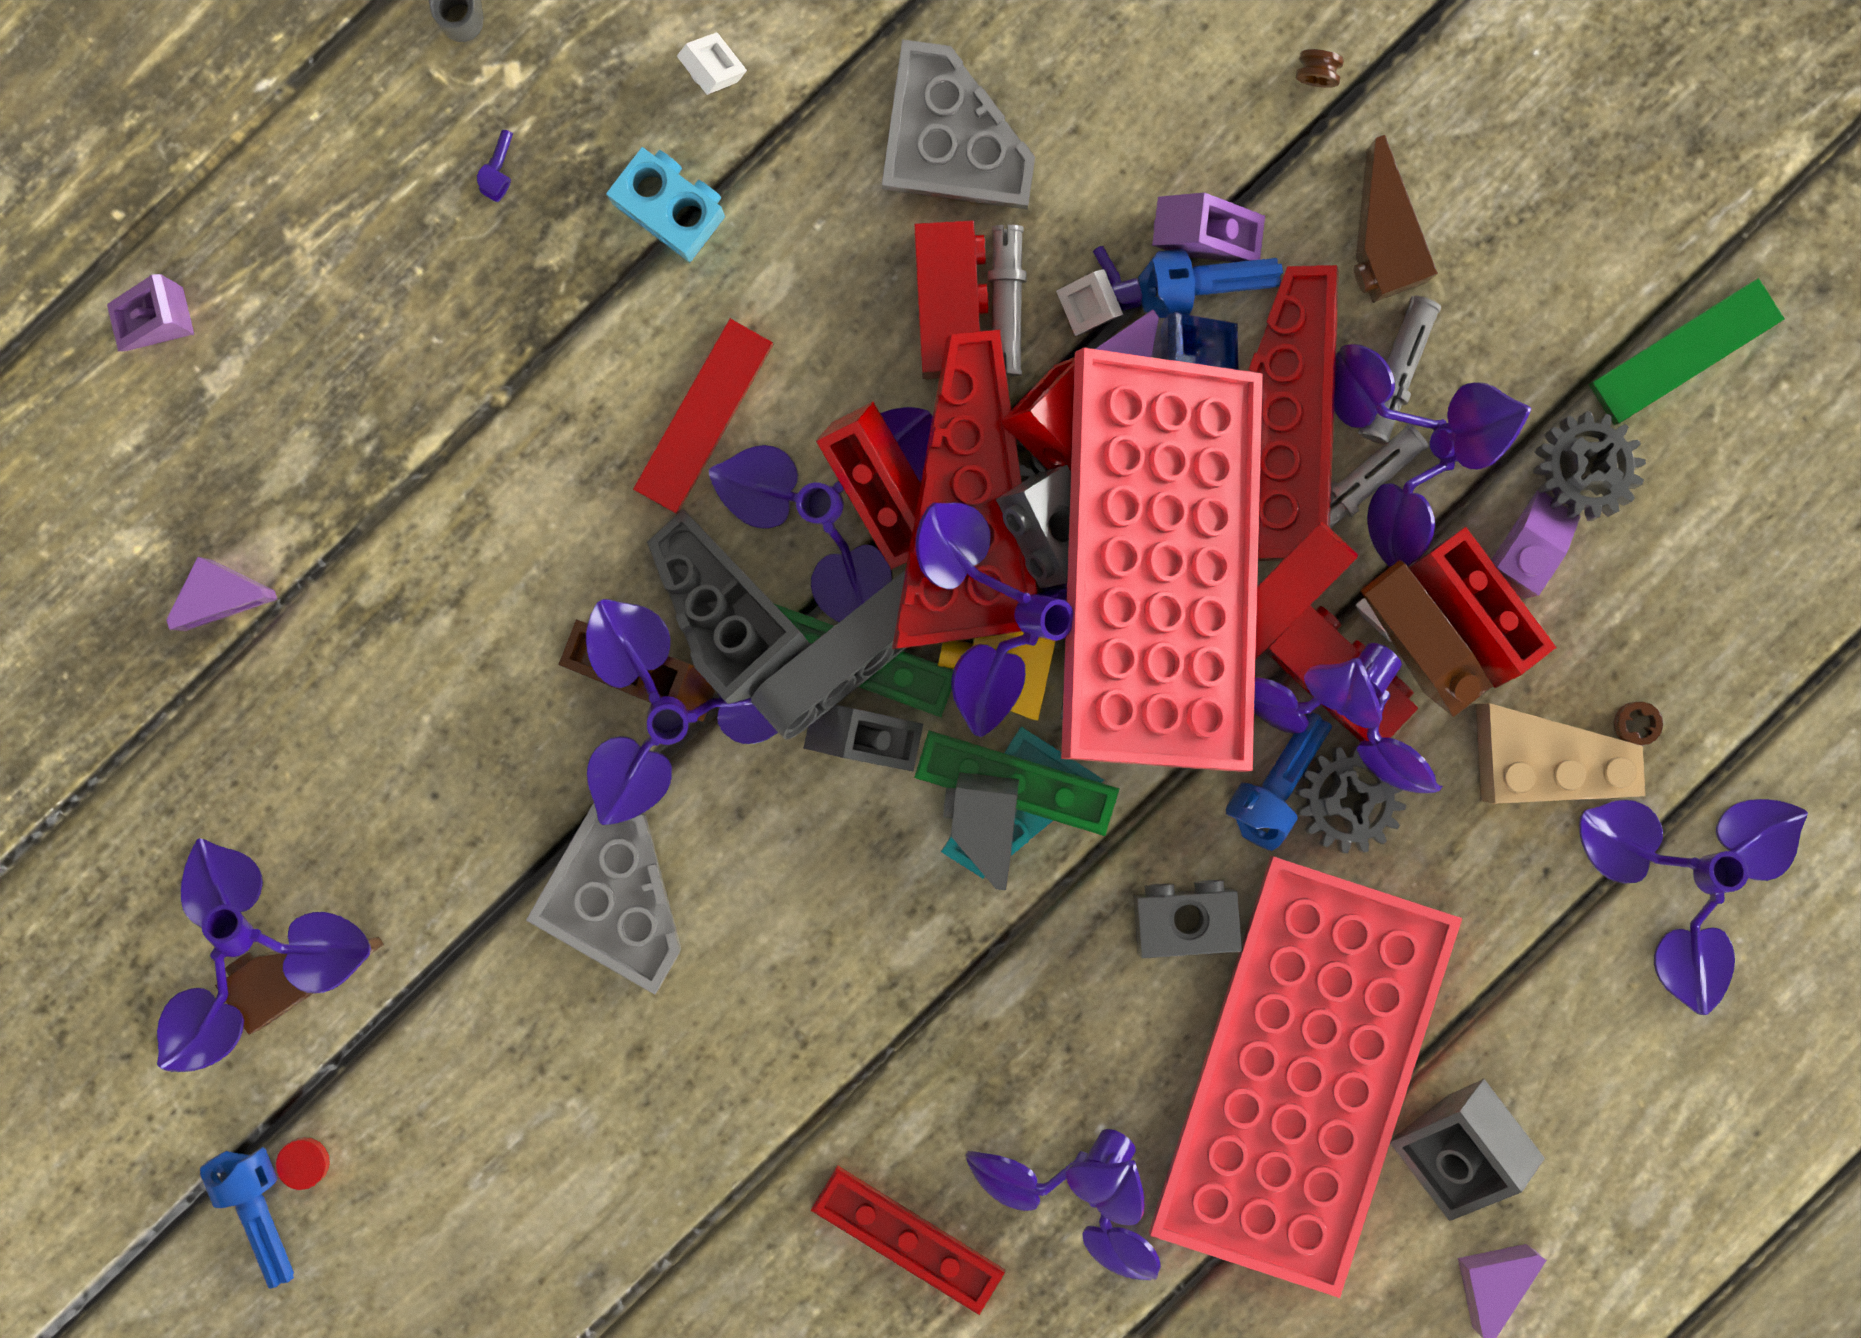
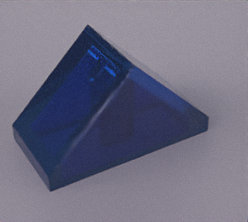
M1180 313L1167 314L1161 325L1162 359L1239 370L1238 323Z

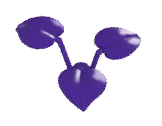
M1358 344L1344 345L1336 355L1334 411L1342 422L1355 428L1367 427L1372 424L1378 413L1381 417L1434 430L1430 437V449L1433 455L1440 459V463L1408 480L1404 484L1403 490L1393 483L1381 485L1374 493L1368 507V531L1377 553L1389 567L1399 560L1403 561L1408 567L1428 549L1435 529V517L1429 502L1424 496L1413 493L1414 489L1444 471L1453 470L1455 462H1459L1463 467L1475 470L1487 468L1494 464L1509 449L1519 435L1531 412V407L1507 396L1492 385L1473 382L1463 385L1454 394L1448 406V423L1444 419L1433 420L1391 410L1384 405L1391 398L1395 390V380L1387 362L1368 347Z
M915 407L895 408L880 413L921 482L932 414L928 410ZM768 445L747 448L730 459L712 466L709 469V477L717 495L724 505L744 523L762 529L780 526L787 520L790 512V501L796 502L797 511L803 519L811 523L823 525L824 531L837 544L841 554H829L817 563L811 576V590L820 609L832 619L840 622L893 580L892 570L877 547L862 545L850 552L847 542L835 528L834 522L841 516L844 508V501L841 495L844 488L839 481L833 486L813 482L805 485L799 493L792 492L798 483L799 476L794 461L783 450Z
M933 502L925 510L916 533L917 560L927 579L936 586L954 589L962 583L968 573L973 579L1018 601L1015 608V620L1019 628L1024 632L1023 635L1000 642L996 650L985 644L975 645L960 657L953 670L951 689L954 701L971 732L976 736L983 737L992 731L1010 712L1018 700L1025 683L1024 661L1018 655L1007 652L1012 648L1025 644L1034 646L1038 641V637L1054 641L1065 638L1072 629L1074 613L1072 607L1067 602V583L1041 588L1042 592L1030 595L980 572L974 565L980 563L985 558L990 546V529L983 515L972 506L963 503Z
M610 599L599 600L591 612L586 632L589 661L596 674L613 687H626L640 676L652 704L647 712V730L650 737L643 742L642 746L630 737L618 736L602 742L590 756L587 767V782L595 804L598 821L602 825L616 824L635 818L649 810L662 799L671 783L672 766L666 756L650 751L651 747L659 744L671 745L679 742L687 733L688 723L696 722L698 717L709 710L719 707L717 713L718 725L723 733L735 742L742 744L760 743L778 733L751 703V698L728 704L719 695L720 698L709 699L695 709L687 711L685 705L677 698L670 696L660 697L647 670L660 667L669 655L671 638L665 622L659 615L646 607Z
M1369 643L1358 658L1339 664L1317 665L1309 668L1304 675V681L1314 697L1308 702H1298L1290 689L1277 682L1255 677L1254 713L1270 726L1287 733L1304 732L1309 724L1304 714L1310 713L1322 704L1330 709L1337 710L1338 714L1344 715L1352 723L1363 728H1369L1367 732L1369 741H1361L1357 746V751L1367 768L1382 781L1396 788L1415 793H1435L1443 787L1437 784L1431 767L1416 750L1396 739L1382 738L1379 734V725L1382 721L1384 706L1391 696L1386 689L1402 666L1399 657L1389 648L1378 643Z
M1769 799L1748 800L1732 805L1724 811L1716 825L1717 839L1729 851L1706 855L1700 859L1696 857L1664 856L1654 853L1662 843L1663 829L1657 815L1642 803L1632 800H1616L1582 812L1579 819V833L1583 849L1592 865L1608 879L1619 883L1640 882L1646 877L1651 861L1661 865L1692 869L1697 887L1704 893L1710 894V899L1692 919L1690 931L1685 929L1669 931L1661 938L1654 953V967L1659 981L1667 991L1696 1014L1708 1015L1720 1003L1730 985L1735 967L1734 948L1727 934L1718 928L1700 930L1701 924L1718 904L1724 903V893L1741 889L1746 884L1748 878L1768 881L1778 878L1789 869L1797 854L1801 831L1808 812L1793 804Z
M197 839L188 856L182 876L181 904L185 915L192 923L202 928L203 935L214 946L210 957L214 960L218 994L215 998L210 991L204 988H191L179 992L169 1000L158 1021L157 1066L164 1071L189 1072L203 1069L222 1060L237 1045L243 1032L244 1018L237 1008L224 1004L228 997L225 957L240 956L250 949L253 942H258L278 953L287 954L283 963V972L287 980L294 987L306 993H324L344 983L369 957L371 945L367 937L349 920L327 912H312L296 918L288 929L289 944L280 943L264 935L259 929H253L241 912L252 908L259 899L263 886V878L259 867L250 857L239 851L218 846L205 839Z
M1112 1129L1102 1130L1089 1153L1080 1151L1073 1162L1046 1183H1037V1177L1031 1169L1010 1158L975 1151H967L965 1154L972 1173L983 1189L1001 1204L1017 1210H1035L1040 1204L1038 1195H1047L1067 1179V1183L1074 1194L1088 1202L1091 1207H1097L1101 1213L1100 1227L1086 1226L1082 1233L1084 1245L1091 1256L1099 1264L1121 1276L1138 1280L1157 1279L1161 1269V1262L1152 1245L1137 1233L1121 1227H1112L1111 1221L1121 1225H1135L1141 1220L1144 1213L1142 1183L1136 1162L1131 1160L1136 1152V1148L1133 1142L1124 1134Z

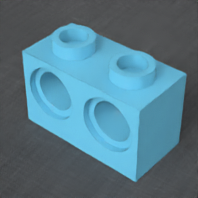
M641 147L606 195L612 205L691 263L725 218L723 209L718 204L721 196L701 180H697L692 185L680 176L679 173L682 167L663 151L658 150L653 155ZM653 176L662 180V187L656 195L643 197L637 193L638 185L644 178ZM687 206H695L702 210L700 220L691 227H683L676 223L677 214L682 208Z

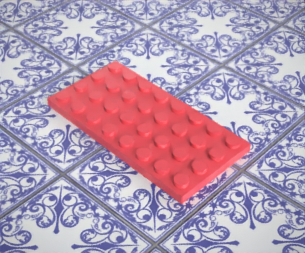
M1082 348L1075 352L1067 602L1072 607L1074 614L1072 629L1065 637L1061 759L1236 772L1253 771L1262 373L1090 348Z
M1270 855L1241 945L1242 951L1238 954L1151 1222L1150 1236L1338 1298L1341 1297L1462 918Z

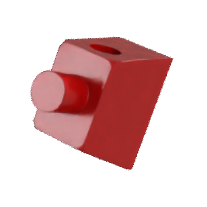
M1075 357L1055 364L1001 421L1005 428L1048 470L1068 465L1071 471Z

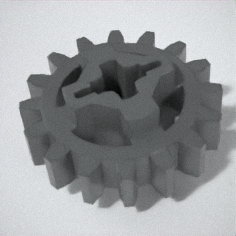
M1586 411L1578 417V421L1570 415L1559 422L1560 429L1553 427L1544 434L1550 444H1542L1536 448L1535 454L1545 459V462L1533 468V474L1545 475L1547 482L1543 483L1538 490L1540 493L1553 492L1555 497L1550 504L1553 509L1565 503L1568 505V518L1573 519L1584 510L1587 521H1594L1600 517L1601 511L1609 517L1620 511L1619 504L1625 506L1635 499L1629 489H1636L1643 485L1644 479L1634 474V470L1644 466L1646 460L1633 456L1632 451L1637 449L1641 443L1639 440L1629 442L1625 440L1624 435L1629 428L1626 424L1614 430L1610 427L1611 415L1605 414L1594 423L1591 411ZM1582 436L1594 437L1599 439V441L1588 442ZM1597 454V458L1592 462L1591 474L1581 479L1589 462L1587 459ZM1590 490L1596 496H1598L1599 494H1602L1603 496L1587 497L1579 493L1581 491Z
M1357 746L1352 747L1349 757H1346L1342 747L1332 748V761H1329L1322 755H1317L1314 759L1319 768L1318 771L1306 770L1302 775L1310 783L1308 788L1296 789L1295 794L1306 798L1307 805L1301 806L1296 810L1297 815L1311 817L1312 821L1307 824L1305 831L1313 834L1321 830L1323 833L1319 844L1329 847L1337 839L1339 852L1348 854L1352 842H1355L1360 852H1368V839L1372 838L1376 842L1384 844L1387 842L1382 831L1385 826L1394 829L1399 828L1400 824L1391 816L1393 811L1406 809L1405 804L1395 801L1394 794L1401 792L1402 789L1382 781L1373 774L1360 758ZM1353 766L1360 767L1369 772L1376 779L1377 783L1366 784L1359 780ZM1331 774L1332 785L1326 795L1319 797L1323 782ZM1347 787L1350 791L1360 793L1361 800L1354 802V811L1349 807L1340 805V799L1347 796ZM1382 802L1378 816L1370 824L1368 816L1375 804ZM1336 815L1343 819L1348 833L1338 831L1330 826L1323 816Z

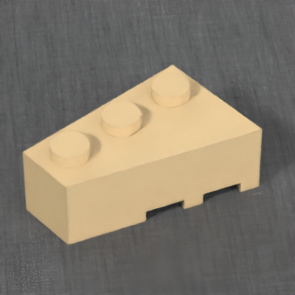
M1490 703L1476 704L1481 802L1498 804L1645 796L1643 746Z

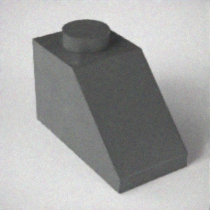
M835 705L808 727L803 748L845 759L913 772L924 724Z
M959 772L956 788L947 787L943 818H952L951 837L994 888L1006 890L1019 779Z

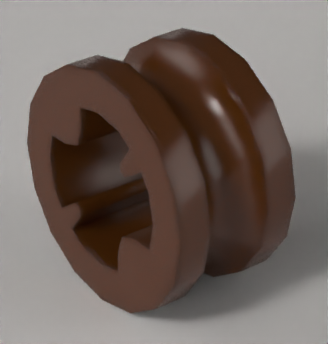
M1307 49L1300 53L1299 60L1303 63V68L1298 69L1296 72V79L1299 82L1321 88H1333L1340 84V76L1336 74V71L1343 67L1344 59L1342 56L1318 49Z
M1642 701L1631 702L1622 706L1616 713L1614 729L1619 739L1641 746L1649 745L1656 741L1662 733L1663 719L1659 710L1652 704ZM1635 710L1639 716H1648L1650 719V727H1643L1647 733L1640 737L1638 732H1629L1626 727V721L1633 720L1629 714Z

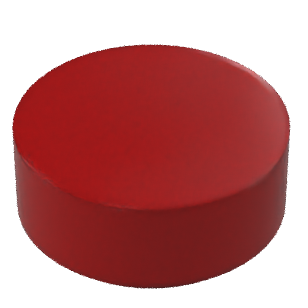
M302 1137L291 1141L281 1149L276 1159L278 1177L286 1186L296 1190H305L315 1186L326 1176L330 1165L329 1154L326 1148L319 1141L309 1137Z

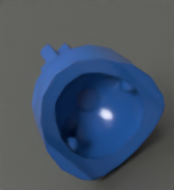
M1184 249L1158 251L1138 277L1142 293V308L1146 313L1154 310L1159 318L1187 316L1193 309L1195 296L1278 288L1281 284L1280 276L1283 274L1282 264H1278L1277 258L1192 267L1191 260Z
M1313 712L1305 715L1309 722L1308 727L1304 732L1293 734L1262 783V787L1242 782L1226 806V814L1236 819L1242 837L1269 851L1275 850L1282 844L1298 820L1297 814L1285 801L1290 797L1332 729V725L1329 722L1322 720L1320 715ZM1264 828H1270L1268 833L1263 831Z
M261 1147L251 1155L225 1151L208 1160L200 1167V1176L214 1208L235 1206L239 1220L244 1227L268 1288H275L281 1283L291 1281L294 1278V1271L268 1210L266 1200L262 1195L278 1179L266 1149ZM217 1173H220L223 1182L220 1181Z

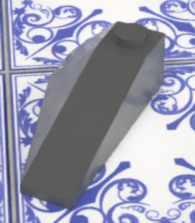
M684 509L647 541L663 586L669 593L677 616L675 617L680 630L684 633L691 650L690 656L695 669L728 704L752 698L754 692L763 682L811 645L792 622Z

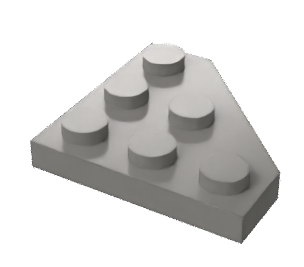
M902 39L882 189L1028 210L1035 161L1033 153L1014 133L1005 121V116L983 87L979 86L964 67L963 61L951 46Z
M593 803L526 921L649 992L656 994L682 949L646 815L642 813L624 822L602 825L598 821L595 804Z

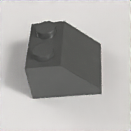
M1485 1079L1449 1094L1395 1135L1390 1142L1449 1221L1522 1193L1545 1159Z

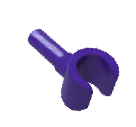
M501 130L492 158H490L488 164L481 167L477 174L480 192L495 202H499L504 197L511 183L509 177L499 172L503 166L513 133L508 130Z
M1104 246L1094 249L1093 253L1102 269L1106 272L1121 310L1141 306L1142 293L1138 279L1121 281L1120 274Z

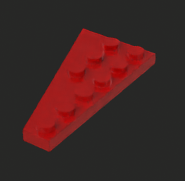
M1337 265L1287 266L1266 321V330L1258 351L1254 353L1248 369L1249 372L1263 374L1258 561H1282L1321 520L1330 528L1339 269Z
M1000 329L951 334L946 338L892 650L1023 632L1015 620L1017 600L973 579L968 573L962 583L954 589L936 586L923 574L916 555V533L925 510L933 502L963 503L978 510L988 523L990 546L985 558L974 566L980 572L1021 592L1029 593L1030 595L1037 594L1036 580L1028 572L1025 557L1014 535L1005 526L1003 513L996 501L998 497L1022 483L1015 437L1001 422L1011 411Z

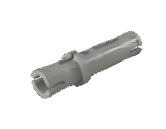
M1004 225L992 226L993 270L988 271V281L993 283L992 330L1000 329L1006 374H1010L1011 377L1022 376V283L1027 282V272L1022 270V233L1024 232V227L1008 225V229H1004Z
M1411 296L1410 304L1387 360L1395 380V390L1391 398L1384 405L1391 410L1400 411L1402 405L1408 404L1411 397L1408 388L1423 354L1437 314L1441 310V306L1437 302L1422 296ZM1377 413L1372 424L1359 428L1358 434L1375 443L1386 444L1390 440L1389 437L1396 420L1381 417Z
M1408 423L1401 432L1372 454L1340 483L1335 481L1331 483L1330 508L1355 487L1357 489L1330 511V529L1346 515L1353 517L1359 512L1358 505L1381 485L1389 481L1418 454L1429 448L1425 438L1413 425ZM1394 454H1397L1392 460H1390L1386 465H1384L1380 470H1378L1373 476H1371L1369 479H1366L1371 473H1373L1389 458H1391Z

